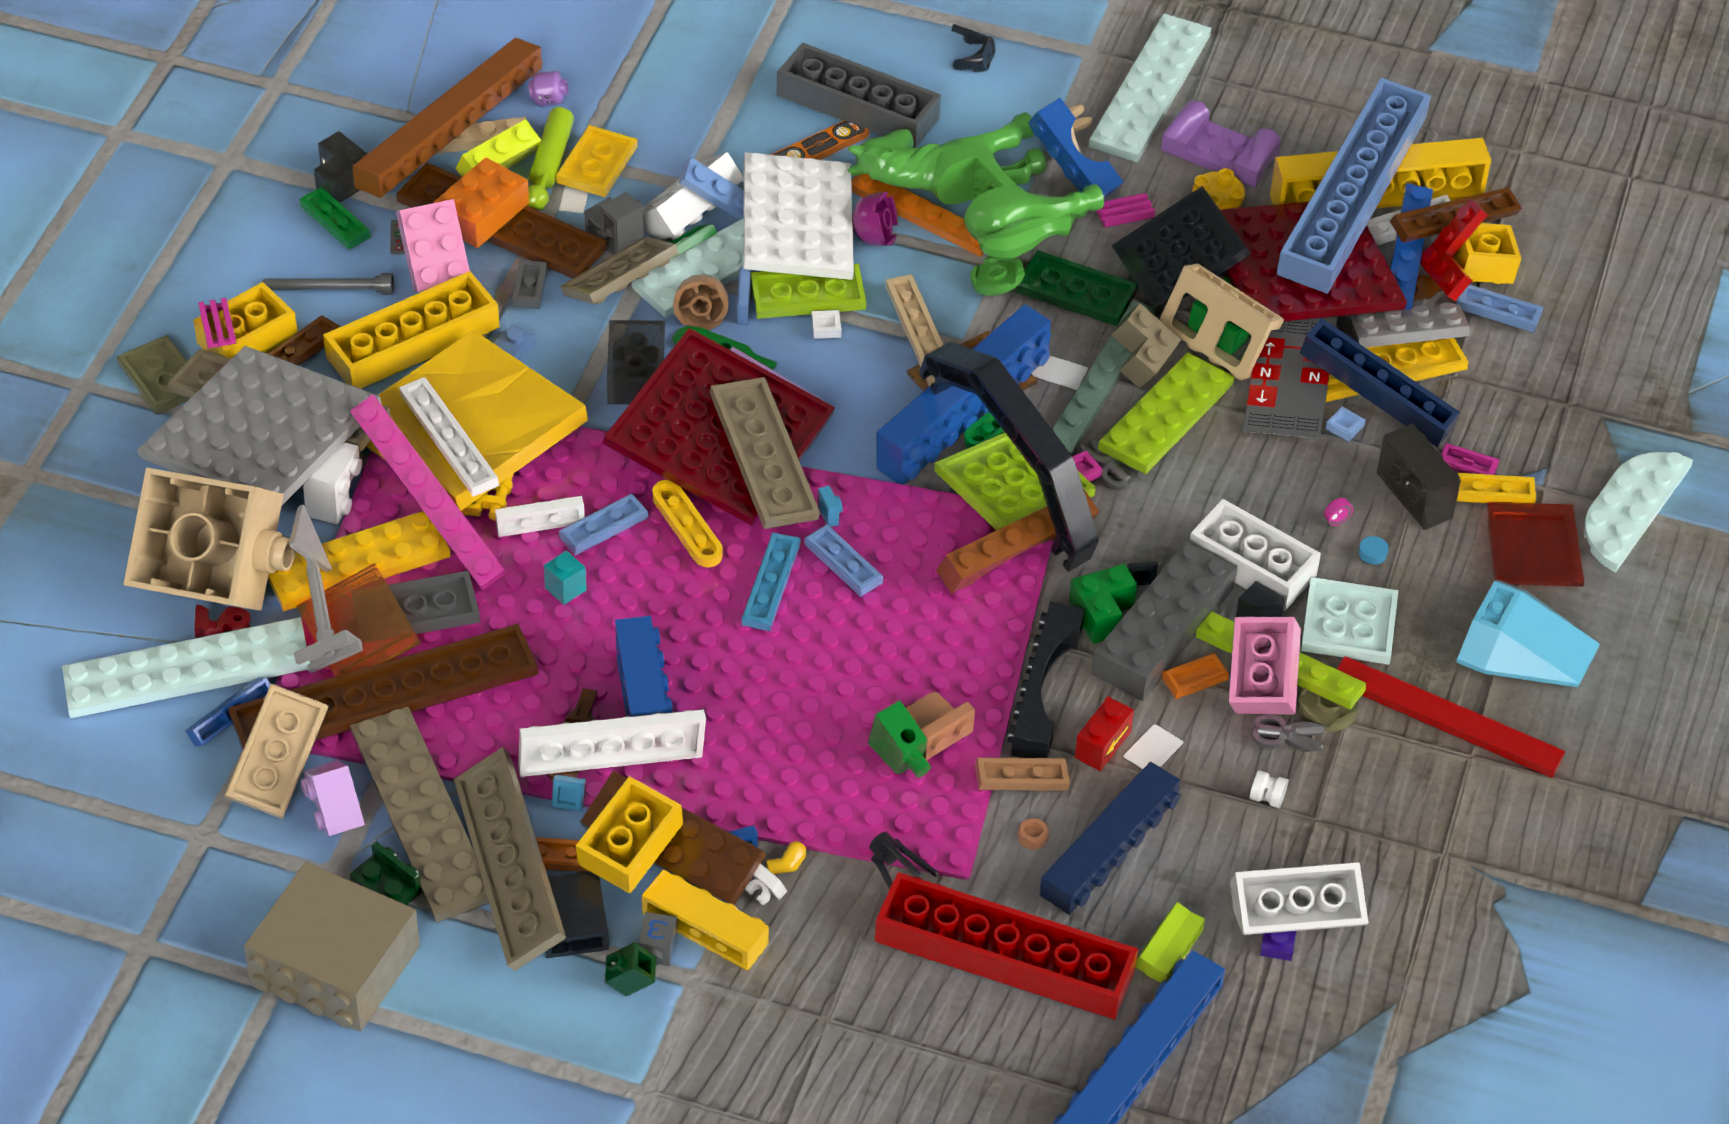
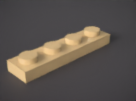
M526 117L474 123L436 154L471 150L520 123Z

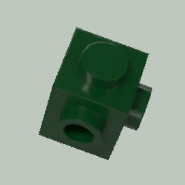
M633 942L606 956L605 983L626 997L655 983L656 956L637 943Z

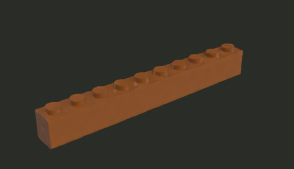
M517 37L507 43L354 164L355 188L382 198L458 137L464 130L542 69L543 63L541 47Z

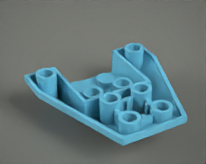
M1498 580L1493 582L1478 609L1456 663L1483 674L1578 688L1600 644L1528 591Z

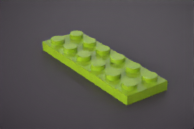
M1187 352L1099 441L1098 450L1146 475L1234 384L1235 376Z

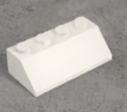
M728 152L700 162L735 185L743 181V175ZM678 179L643 207L644 230L658 240L669 237L674 240L686 232L684 227L688 224L691 226L700 221L705 210L711 211L717 206L680 184Z
M1360 862L1235 872L1230 881L1234 914L1243 935L1369 924Z

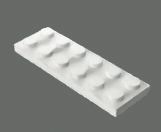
M685 710L675 713H656L646 716H627L618 719L522 728L519 734V775L524 777L702 758L706 724L704 710Z

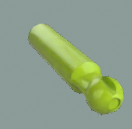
M555 107L550 110L529 174V181L532 185L528 187L529 204L526 206L538 211L544 209L549 202V194L546 189L554 186L556 174L558 173L574 122V115L566 108Z

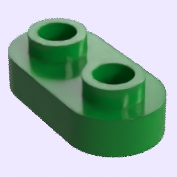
M988 412L965 430L964 445L968 449L1005 432L992 414Z

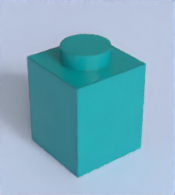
M566 550L544 565L545 589L565 605L587 590L586 567Z

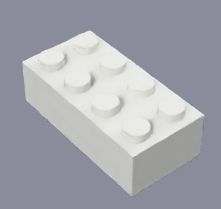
M1224 499L1217 504L1190 534V543L1237 566L1234 583L1248 589L1257 581L1284 597V611L1310 584L1311 577L1315 578L1317 576L1320 552Z

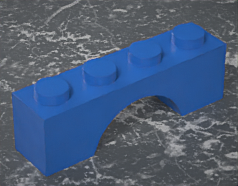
M1058 98L1039 110L1028 124L1033 134L1041 140L1047 148L1049 155L1056 160L1062 168L1064 175L1071 180L1078 191L1081 192L1085 186L1097 184L1101 188L1105 199L1113 194L1124 181L1108 161L1097 162L1090 160L1076 149L1071 137L1072 125L1076 118L1063 100Z

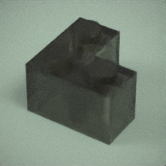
M338 131L318 143L320 166L314 169L316 189L324 188L340 203L360 191L355 188L353 165L366 156L367 153Z

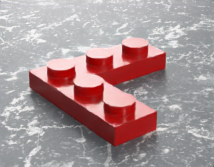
M1471 198L1459 209L1457 215L1448 226L1441 230L1432 245L1424 250L1420 260L1421 266L1444 293L1454 301L1457 300L1473 280L1456 262L1453 256L1488 216L1479 204Z

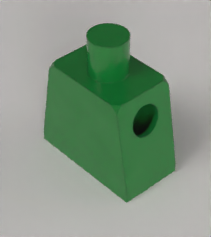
M899 700L875 714L868 744L896 774H901L910 769L917 778L925 775L931 769V765L924 758L928 742L927 738Z

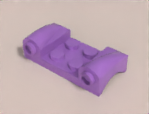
M1188 101L1164 132L1161 150L1214 172L1220 171L1223 168L1230 169L1234 172V176L1242 183L1256 188L1268 164L1275 157L1279 156L1281 140L1277 133L1271 129L1261 128L1253 138L1210 122V113L1204 103Z

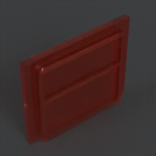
M1487 502V524L1493 572L1496 581L1501 580L1511 585L1584 587L1573 504Z

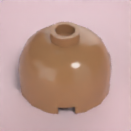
M699 274L688 277L679 285L675 293L673 307L675 316L684 326L687 324L688 326L712 330L723 322L728 311L729 300L727 291L719 280L713 276Z

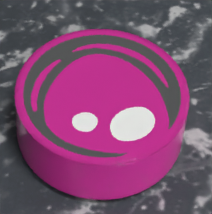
M1338 498L1325 508L1324 517L1330 525L1337 526L1351 517L1354 508L1346 498Z

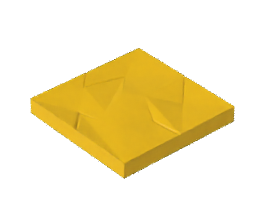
M475 330L463 336L378 395L380 396L381 405L390 408L392 420L460 511L488 491L474 497L470 494L401 397L399 387L425 377L498 477L499 484L588 421L585 404ZM370 440L366 447L385 460Z

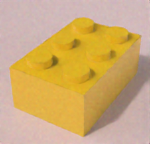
M263 282L227 301L236 344L208 348L201 316L193 320L197 344L203 350L231 359L244 346L268 353L297 333L295 312ZM223 310L218 311L224 339L229 338ZM212 312L207 313L212 341L218 340Z
M629 776L576 844L578 865L631 894L683 825L682 805Z

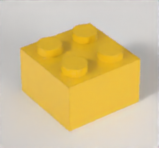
M1481 223L1454 255V259L1473 280L1472 282H1490L1495 284H1514L1522 259L1512 226Z

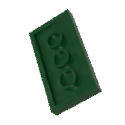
M1037 250L1024 271L1025 276L1022 282L1016 287V293L1117 326L1134 298L1138 285L1135 282Z

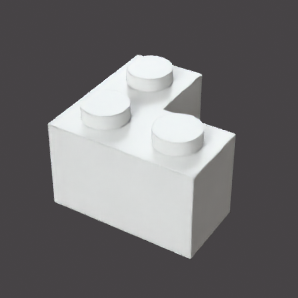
M344 442L303 484L305 508L310 518L339 525L343 516L349 514L352 506V499L349 498L350 482L354 476L359 475L362 468V459H359V446Z

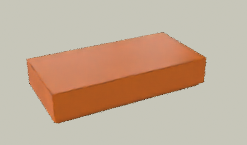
M1215 653L1162 672V680L1175 699L1225 682L1229 678L1228 671Z

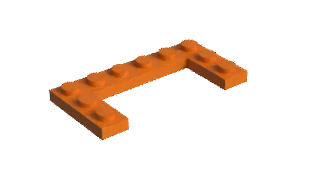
M867 174L855 176L851 180V192L861 197L876 192H888L886 197L893 198L898 216L979 257L985 254L980 249L978 241L965 228L964 218L903 187H895L871 179Z

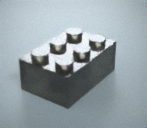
M609 320L608 404H630L664 361L666 352L665 320Z
M1413 423L1385 434L1377 468L1378 476L1423 530L1453 519L1461 484L1458 473L1449 467L1441 453L1432 447L1426 436Z

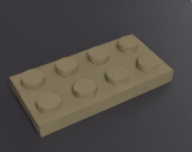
M645 236L560 287L564 296L593 305L599 304L606 300V296L627 288V284L635 279L646 277L652 269L668 264L670 259L679 253L676 244Z

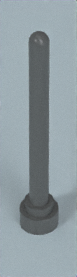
M381 273L380 276L375 278L262 280L271 290H375L376 292H381V295H393L394 293L393 273Z

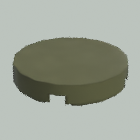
M1302 688L1298 699V711L1305 722L1323 725L1325 731H1339L1347 728L1354 722L1358 711V701L1349 710L1306 688Z

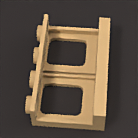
M1199 264L1184 266L1160 317V321L1179 338L1187 342V346L1190 349L1204 353L1208 356V360L1211 363L1230 370L1229 373L1239 380L1251 378L1252 369L1271 330L1280 329L1284 321L1282 317ZM1185 293L1190 294L1208 307V312L1198 333L1173 318ZM1228 321H1232L1251 335V341L1241 361L1216 346Z

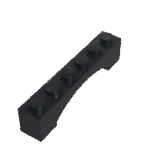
M1050 601L1047 613H1041L1039 629L1042 630L1041 635H1035L1032 651L1036 652L1035 657H1029L1026 674H1030L1029 680L1023 679L1020 696L1024 698L1022 702L1017 701L1014 719L1017 720L1016 725H1010L1007 742L1012 743L1011 756L1048 758L1053 741L1055 721L1049 720L1045 713L1041 690L1049 671L1056 661L1069 649L1078 648L1083 629L1085 608Z

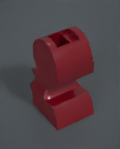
M196 604L195 638L251 627L250 614L243 608L230 606L225 608L217 621H211L209 609Z

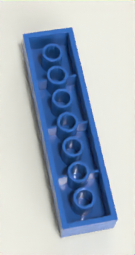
M1024 304L975 346L973 350L997 358L1017 384L1025 382L1031 373L1039 366L1045 365L1050 357L1051 320ZM929 386L876 432V469L896 483L906 484L910 479H915L921 469L929 462H934L945 448L952 446L969 426L988 413L989 410L976 394L951 386L934 395Z

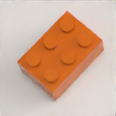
M485 157L438 197L434 203L454 199L463 241L479 248L529 204L528 179Z

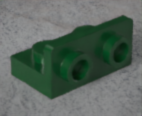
M376 841L371 845L372 856L349 874L350 881L408 905L421 894L420 874L414 866L406 865L391 848H385Z

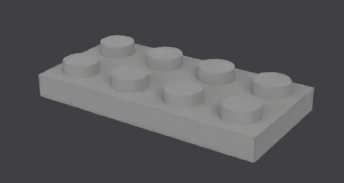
M1443 303L1438 307L1416 306L1411 310L1386 311L1375 314L1365 313L1350 316V327L1356 342L1364 347L1470 336L1469 324L1460 305L1454 303Z

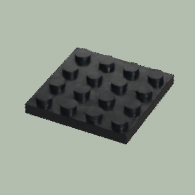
M1203 186L1111 245L1157 315L1164 311L1184 266L1199 264L1216 276H1219L1251 255ZM1185 293L1184 296H1183V298H1185L1186 296H1188V295H1190V294Z

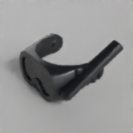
M953 24L951 31L963 35V40L966 43L983 44L982 48L974 55L954 60L953 68L959 71L972 69L973 72L989 70L990 63L995 55L993 38Z

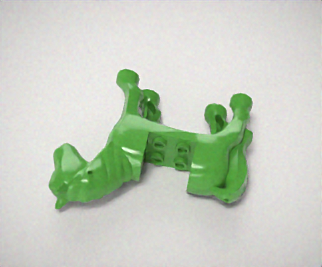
M1027 112L1014 116L1011 123L1001 129L978 136L954 139L941 145L928 144L919 148H913L914 140L912 133L907 129H896L886 135L870 138L859 146L848 147L849 152L856 155L857 164L848 169V172L853 176L867 174L871 179L891 186L931 191L942 203L947 205H955L972 200L965 213V228L978 241L980 249L986 255L998 260L1012 259L1025 254L1052 235L1068 236L1075 218L1084 217L1089 210L1097 211L1104 206V196L1097 184L1085 186L1081 192L1075 191L1062 197L1035 195L1027 193L1018 185L1030 182L1032 175L1042 174L1046 170V159L1039 148L1028 150L1021 160L1013 164L999 166L993 155L995 152L1018 147L1021 139L1033 137L1034 134L1028 124L1031 116Z

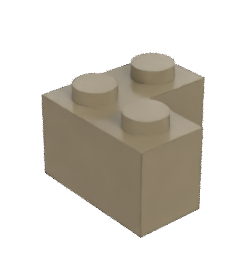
M1140 303L1122 319L1111 334L1131 352V355L1119 371L1139 388L1157 374L1181 341L1175 333Z

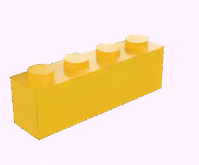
M662 870L642 894V914L645 915L646 912L677 917V933L747 971L768 946L769 926L765 925L761 919L751 917L739 911L733 904L725 903L713 897L707 890L699 889L687 883L679 875H673Z

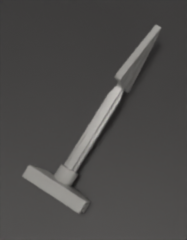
M301 505L297 508L289 545L306 559V571L318 632L316 633L317 642L294 652L295 662L298 665L310 661V664L307 665L308 671L313 673L363 651L361 640L347 630L334 634V631L331 629L320 568L328 572L332 570V567L305 506Z

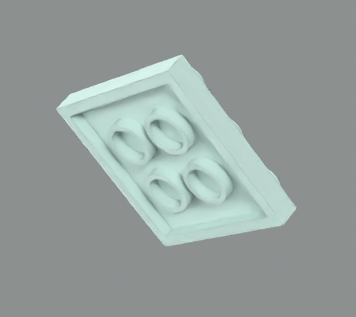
M1311 577L1301 651L1343 658L1346 656L1351 659L1389 665L1398 590Z

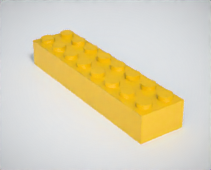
M1473 138L1411 144L1376 208L1402 206L1407 183L1433 189L1431 199L1447 195L1453 201L1485 193L1491 157L1484 139ZM1339 151L1275 157L1270 190L1272 204L1310 202Z

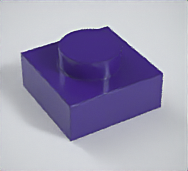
M1296 931L1263 933L1260 956L1291 961Z

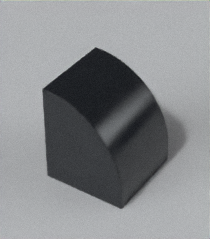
M1255 581L1239 597L1236 617H1282L1285 598Z

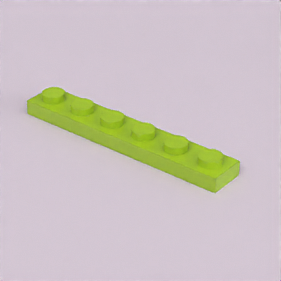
M1211 611L1196 629V638L1232 654L1235 622ZM1299 652L1297 685L1351 710L1365 692L1366 683Z

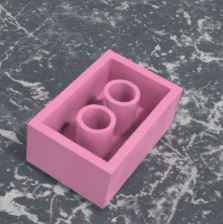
M454 199L396 212L414 293L427 290L469 272Z
M1235 617L1229 704L1236 714H1295L1301 628L1295 617Z

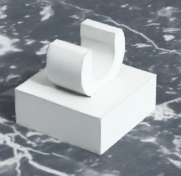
M761 864L753 875L755 880L750 881L745 888L749 895H752L757 889H762V893L757 897L761 905L766 904L770 900L771 894L780 900L787 892L782 882Z

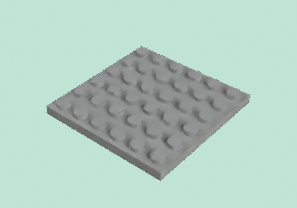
M244 346L137 449L141 459L176 473L249 485L284 494L283 505L360 427L350 410L373 393ZM374 394V396L381 404L380 396Z

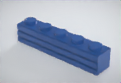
M266 677L256 678L187 728L185 731L194 746L205 745L232 724L229 716V707L265 697L270 687L268 679Z

